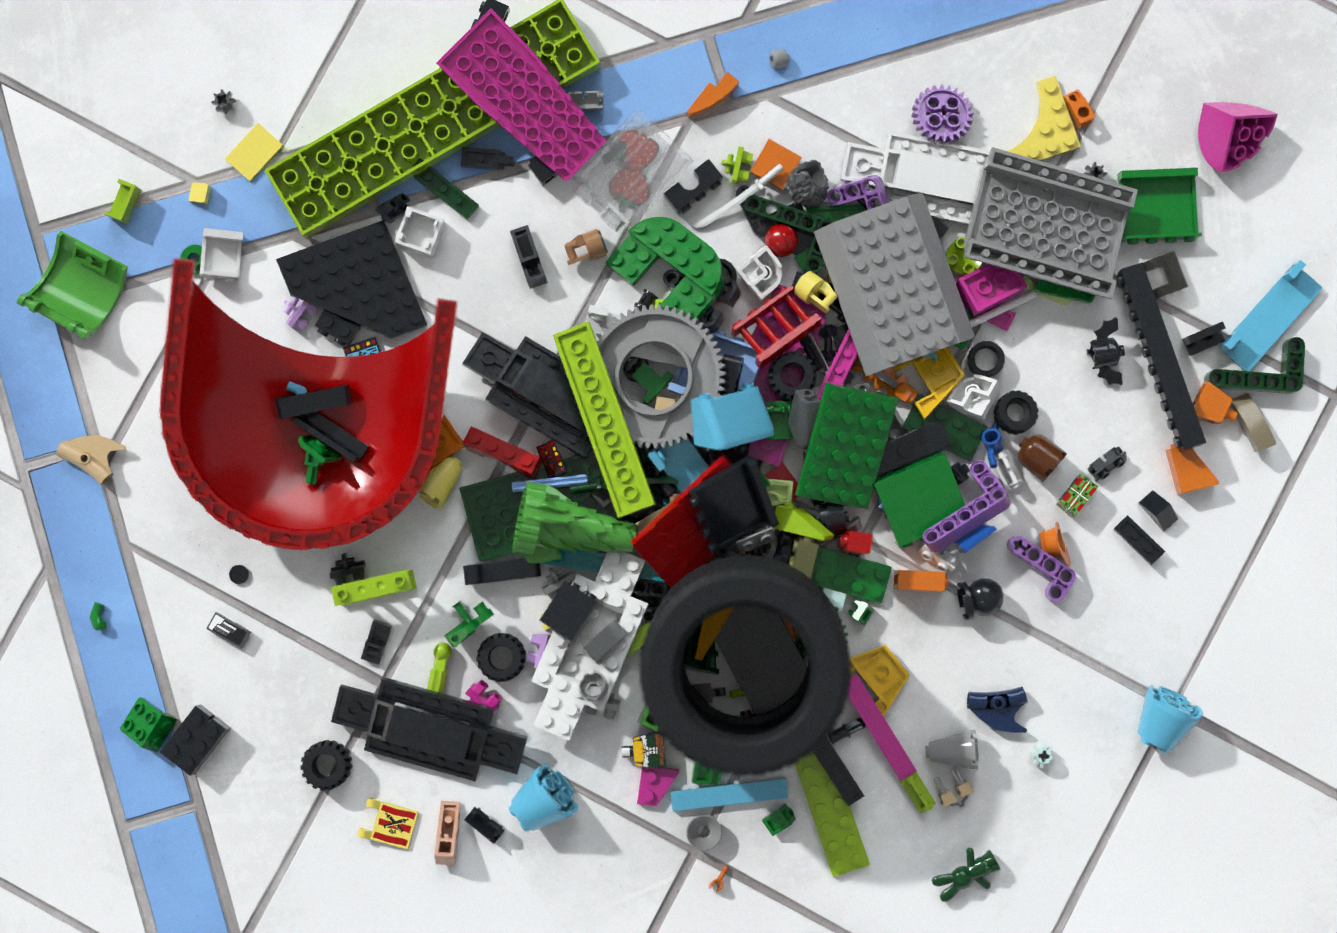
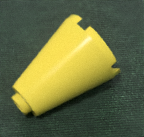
M447 457L431 469L419 490L421 494L419 497L433 508L437 509L438 507L441 511L463 470L461 467L462 462L456 457Z

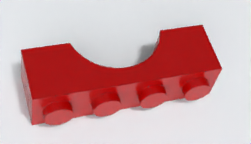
M472 426L462 442L466 450L482 457L486 456L508 465L517 473L533 480L542 465L539 456Z
M854 531L844 532L842 536L838 537L837 547L840 548V552L861 555L871 554L873 534Z

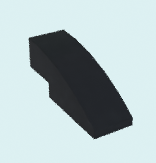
M528 225L511 230L510 233L529 288L532 289L548 283Z

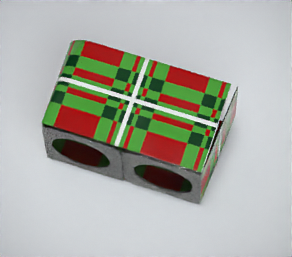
M1079 474L1057 501L1056 505L1074 518V515L1080 512L1098 486L1082 474Z

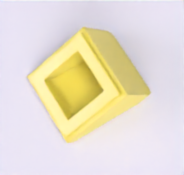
M192 182L188 201L208 205L211 186L209 184Z

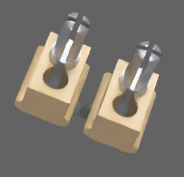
M953 768L950 771L957 783L955 785L958 790L957 794L960 797H965L962 799L961 804L954 803L957 798L949 789L944 787L940 777H936L933 780L939 790L940 803L943 806L950 805L961 808L965 806L964 802L968 799V795L974 791V788L969 785L968 781L962 779L957 768Z

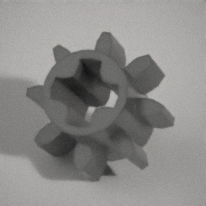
M221 89L220 93L213 94L215 100L211 101V103L215 106L218 105L215 109L217 112H220L222 109L227 114L228 110H234L233 103L237 102V100L231 98V91L226 94ZM222 100H225V101H227V103L224 104V103H221V101H222Z
M1094 162L1092 168L1088 165L1085 167L1087 172L1083 174L1095 177L1091 175L1094 171L1098 175L1096 178L1103 179L1102 177L1106 176L1107 172H1104L1102 169L1104 165L1097 166L1096 162Z

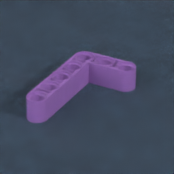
M871 175L838 185L827 193V201L833 206L861 198L865 199L868 210L877 207L875 199L879 200L881 205L889 203L883 180L878 175ZM869 181L875 184V189L869 186ZM852 186L857 188L858 194L853 193ZM835 191L840 194V200L835 197Z
M977 460L970 466L972 476L984 494L924 532V542L931 552H940L1009 508L1011 501L1006 490L984 461Z

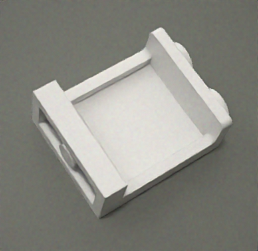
M204 228L199 276H203L204 280L209 281L221 278L223 282L235 283V280H239L243 232Z

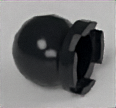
M981 578L973 581L970 586L966 582L957 583V586L960 588L957 589L960 608L964 607L966 613L962 614L964 620L973 619L975 613L980 616H990L998 612L1003 605L1004 592L1002 587L992 579Z

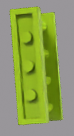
M406 569L331 587L334 605L344 606L417 589L413 570Z

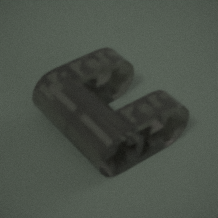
M1175 251L1143 262L1146 272L1162 267L1168 284L1153 289L1155 299L1189 287Z

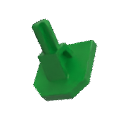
M303 435L298 439L300 447L306 451L304 465H308L306 483L314 485L317 483L319 467H322L325 463L340 462L342 456L327 444L311 435Z

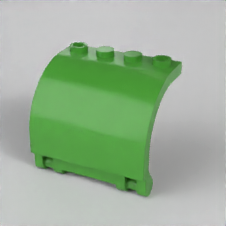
M60 231L56 237L52 259L45 273L28 293L21 294L18 297L17 304L22 307H28L29 311L37 312L67 328V331L70 333H76L80 338L86 340L104 324L113 311L124 288L128 266Z

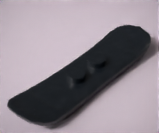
M929 423L886 442L877 477L917 460L942 452L949 443L947 431L941 424Z

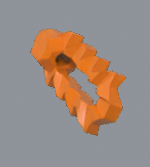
M858 355L850 369L851 371L863 372V380H875L874 387L877 390L888 388L887 395L897 397L909 405L919 393L908 383L905 374L896 377L894 367L887 368L882 372L898 383L895 388H892L875 374L866 377L863 367L859 363Z

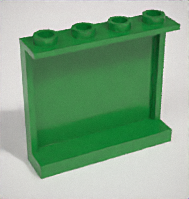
M1198 167L1124 170L1117 174L1118 184L1138 190L1134 208L1128 211L1121 242H1127L1128 245L1139 244V241H1146V244L1158 243V240H1165V243H1175L1180 239H1184V242H1195L1197 238L1202 236V233H1198L1195 177L1198 176Z
M943 452L882 476L873 483L895 537V544L898 547L906 548L913 545V541L918 539L920 541L924 540L923 534L927 529L965 506L947 456Z

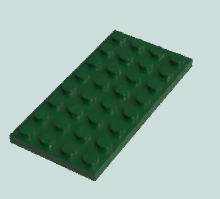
M594 451L588 452L585 459L578 455L562 459L566 472L555 476L564 477L586 474L588 483L596 482V479L605 481ZM552 462V465L554 466V471H552V469L550 468V464H545L547 471L549 468L551 472V475L549 474V476L559 473L558 470L557 472L555 470L556 465L554 462ZM541 465L535 479L548 478L543 465ZM515 472L459 488L479 562L513 553L514 532L523 492H513L512 482L533 479ZM570 487L555 488L569 498L571 502L578 503L577 506L595 509L596 513L608 515L616 519L613 502L611 501L602 509L590 497L594 490L571 494Z

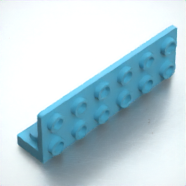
M1302 260L1291 265L1218 347L1244 371H1250L1323 289L1321 285L1302 270L1306 266Z
M681 438V444L674 441L673 447L667 443L666 448H662L661 444H659L658 449L654 447L649 449L648 457L659 471L664 470L668 476L679 481L675 486L681 493L709 468V465L690 440L686 441Z

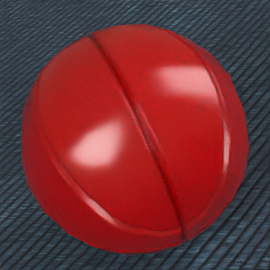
M777 224L767 231L765 245L768 246L776 257H788L798 247V235L791 226Z

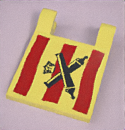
M368 798L366 806L379 809L373 831L359 828L357 836L408 849L419 811Z

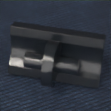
M401 193L377 206L375 211L381 214L383 221L393 223L397 218L405 214L410 199L404 193Z
M343 553L341 554L342 560L335 561L336 567H332L331 573H329L330 579H334L337 586L346 584L348 582L346 576L353 574L354 582L365 579V560L356 562L355 557L348 558L347 554Z

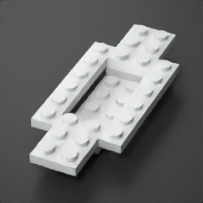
M889 131L885 149L847 143L840 181L851 182L871 175H878L883 180L889 202L914 195V193L897 190L902 189L972 203L970 205L924 196L930 215L940 220L968 225L981 171L990 151L947 142L942 145L941 141L935 144L932 139L927 141V138ZM869 181V186L875 187V184ZM875 199L876 206H880V201Z
M607 552L595 581L578 574L576 575L574 582L581 586L579 590L585 594L589 591L597 596L596 601L599 602V605L576 641H571L570 646L569 639L555 630L552 631L531 681L549 689L534 726L570 741L585 705L604 712L649 605L631 597L646 563L645 560L626 552ZM615 620L627 633V636L598 662H595L585 651L584 646ZM595 670L605 676L608 683V691L601 700L589 702L581 697L578 688L583 676L593 673Z

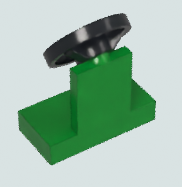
M630 357L624 365V375L630 381L638 382L648 391L642 398V401L649 405L674 378V375L667 371L660 377L649 367L646 359H643L645 362L642 364L641 358H638L637 363L627 371L629 363L637 359L636 357ZM627 374H633L631 377L634 379L629 378Z

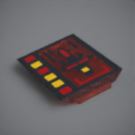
M554 439L536 447L548 478H553L567 472Z

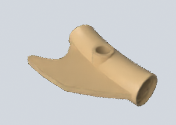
M89 435L68 441L63 440L58 446L56 456L76 465L94 478L100 485H103L114 474L108 461L110 452L126 450V446L100 435Z

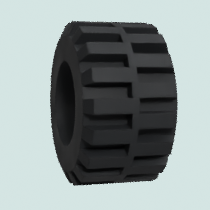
M798 351L782 353L774 359L769 368L768 383L770 384V389L775 392L777 397L793 401L795 390H812L815 386L817 378L816 366L813 365L811 358H807V355L804 353L800 354ZM794 365L802 370L804 378L799 386L789 387L782 382L781 372L786 366Z
M498 633L487 637L480 644L476 661H478V668L481 669L482 674L487 676L488 679L495 682H506L518 676L523 670L526 662V650H524V645L517 637L508 633ZM498 646L509 648L513 654L511 665L505 669L496 668L490 660L492 650Z
M324 740L313 744L305 751V755L301 759L302 765L300 770H303L302 777L307 779L306 783L308 785H313L312 788H319L322 791L332 790L340 786L351 774L350 769H352L353 764H351L352 757H349L348 754L349 750L345 749L343 744H338L334 740ZM329 754L336 760L337 769L332 776H324L318 771L316 762L320 755Z

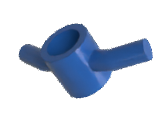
M996 420L992 427L985 430L982 434V441L987 450L990 468L998 466L995 454L1000 453L1004 448V441Z

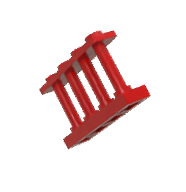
M793 285L781 289L776 297L767 299L762 307L753 309L747 315L748 317L736 321L732 326L731 335L736 337L741 334L757 353L755 364L759 369L817 329L821 324L822 318L817 313L812 317L811 315L808 316L793 299L792 296L795 289ZM786 301L802 320V324L798 327L792 326L777 308L780 304ZM771 312L787 331L786 335L782 338L777 337L762 317ZM756 323L772 342L771 346L767 349L762 348L749 333L748 327Z

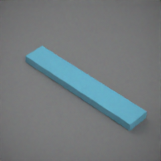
M786 778L670 791L673 811L788 798Z

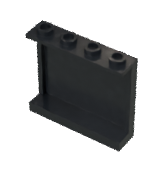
M748 456L688 490L690 495L689 502L693 509L696 510L697 514H695V517L703 528L701 532L709 542L707 547L712 555L716 554L720 559L723 558L721 553L723 549L766 523L773 528L779 525L758 465Z

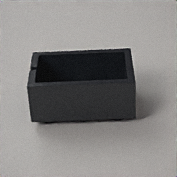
M195 705L161 749L160 753L189 776L194 775L231 727L218 717L212 718L214 714L203 705Z

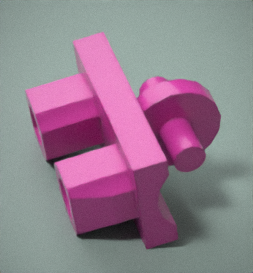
M483 680L476 684L473 683L465 692L470 697L469 701L493 707L495 711L500 706L499 703L502 700V697L496 692L490 697L484 692L489 686Z

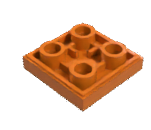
M768 139L750 173L761 179L780 163L784 170L768 183L783 191L785 188L784 183L788 181V175H791V171L798 166L802 157Z

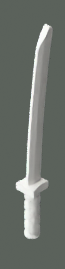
M779 163L760 180L756 179L754 181L755 184L739 196L693 224V228H703L744 202L747 197L760 189L763 190L766 183L771 181L784 168Z

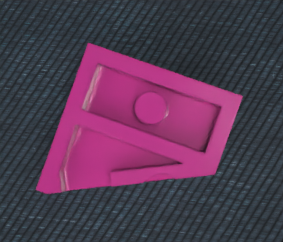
M642 766L637 804L656 807L679 774V770Z

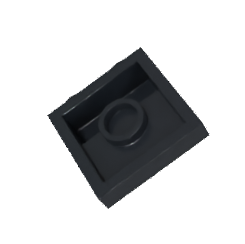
M323 310L315 324L318 328V333L325 337H328V335L335 337L334 342L343 347L345 344L351 345L362 327L326 310Z

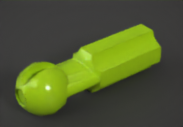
M440 642L433 649L435 661L430 671L427 689L444 693L447 661L452 655V648L448 643Z

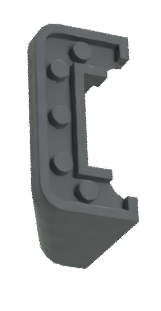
M869 383L857 384L853 387L872 392ZM810 389L795 390L787 422L795 443L802 449H808L821 402L816 393Z

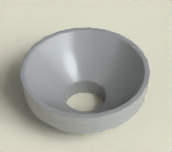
M699 815L689 822L686 835L689 843L694 848L707 851L718 845L721 840L722 830L715 818L709 815ZM701 826H707L710 833L706 837H701L698 834V829Z

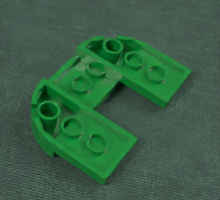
M652 217L635 224L628 231L630 235L608 258L605 264L632 286H635L659 258L663 259L685 277L660 305H662L663 310L668 305L670 312L676 307L678 313L681 310L685 311V316L690 313L692 315L691 320L695 317L699 319L716 300L723 287V266L716 252L706 242L673 219Z

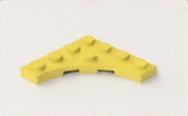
M1056 76L1038 81L1036 83L1040 107L1038 118L1030 134L1019 145L1008 152L1043 161L1078 149L1081 146Z

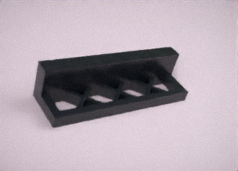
M318 411L293 416L291 419L292 422L352 462L360 463L370 448L369 445Z

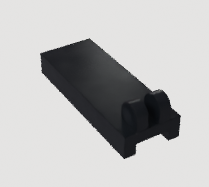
M1128 515L1113 529L1150 565L1166 552Z

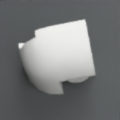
M766 245L752 254L748 260L736 269V272L746 283L750 291L762 300L781 282L782 265Z
M974 374L973 377L960 381L956 385L947 402L960 414L984 420L990 407L995 408L1000 394L999 382L983 375Z

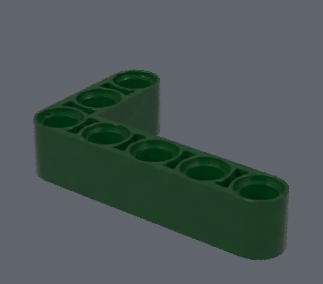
M756 195L747 197L744 208L748 214L777 224H786L794 230L814 236L804 268L806 272L812 271L818 274L824 260L821 252H817L814 248V245L817 243L814 231L819 230L822 225H829L833 222ZM750 201H756L758 203V208L754 210L750 209L748 207V203ZM774 207L777 213L770 216L766 213V209ZM792 213L795 219L788 222L785 220L784 215ZM810 219L813 226L806 228L803 226L802 221ZM815 261L819 267L817 270H811L808 263Z
M1293 337L1283 343L1280 374L1214 369L1205 374L1204 382L1208 381L1219 389L1283 394L1297 392L1303 386L1305 342L1300 337ZM1291 342H1294L1297 345L1296 351H1293L1291 349ZM1290 361L1295 363V370L1289 367ZM1212 374H1216L1218 376L1219 380L1217 383H1214L1212 381ZM1232 375L1237 378L1236 385L1231 382ZM1251 377L1256 379L1257 383L1255 386H1252L1250 383ZM1270 378L1274 379L1276 383L1274 388L1269 385ZM1289 380L1294 382V389L1288 386Z

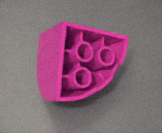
M1232 102L1203 103L1198 126V140L1203 157L1211 167L1220 172H1227L1240 167L1243 161L1247 158L1251 159L1261 149L1259 146L1265 137L1270 136L1278 114L1247 104Z

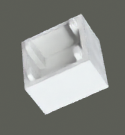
M407 206L395 243L399 247L434 258L446 222L443 218Z

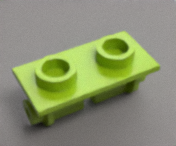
M917 772L900 781L920 814L930 811L936 805Z

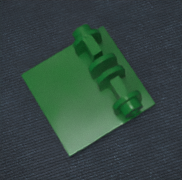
M766 401V409L774 427V435L767 437V440L794 439L787 423L793 401Z

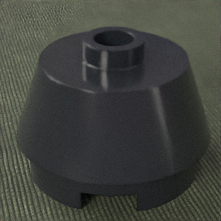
M830 502L819 504L822 525L834 535L833 539L846 532V523L849 522L848 511H843V505Z

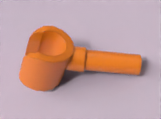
M724 865L717 879L710 882L709 889L714 884L718 887L716 892L723 888L722 880L729 868L728 866Z

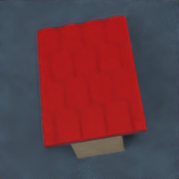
M722 454L673 502L636 523L638 535L631 540L632 546L670 589L686 574L705 564L714 556L707 547L709 544L708 540L704 538L701 532L703 529L702 525L698 523L695 514H697L696 510L693 509L689 502L690 495L688 490L732 465L725 454Z

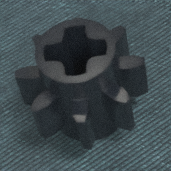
M957 462L951 466L957 485H960L969 478L967 473L970 469L966 464L961 465Z

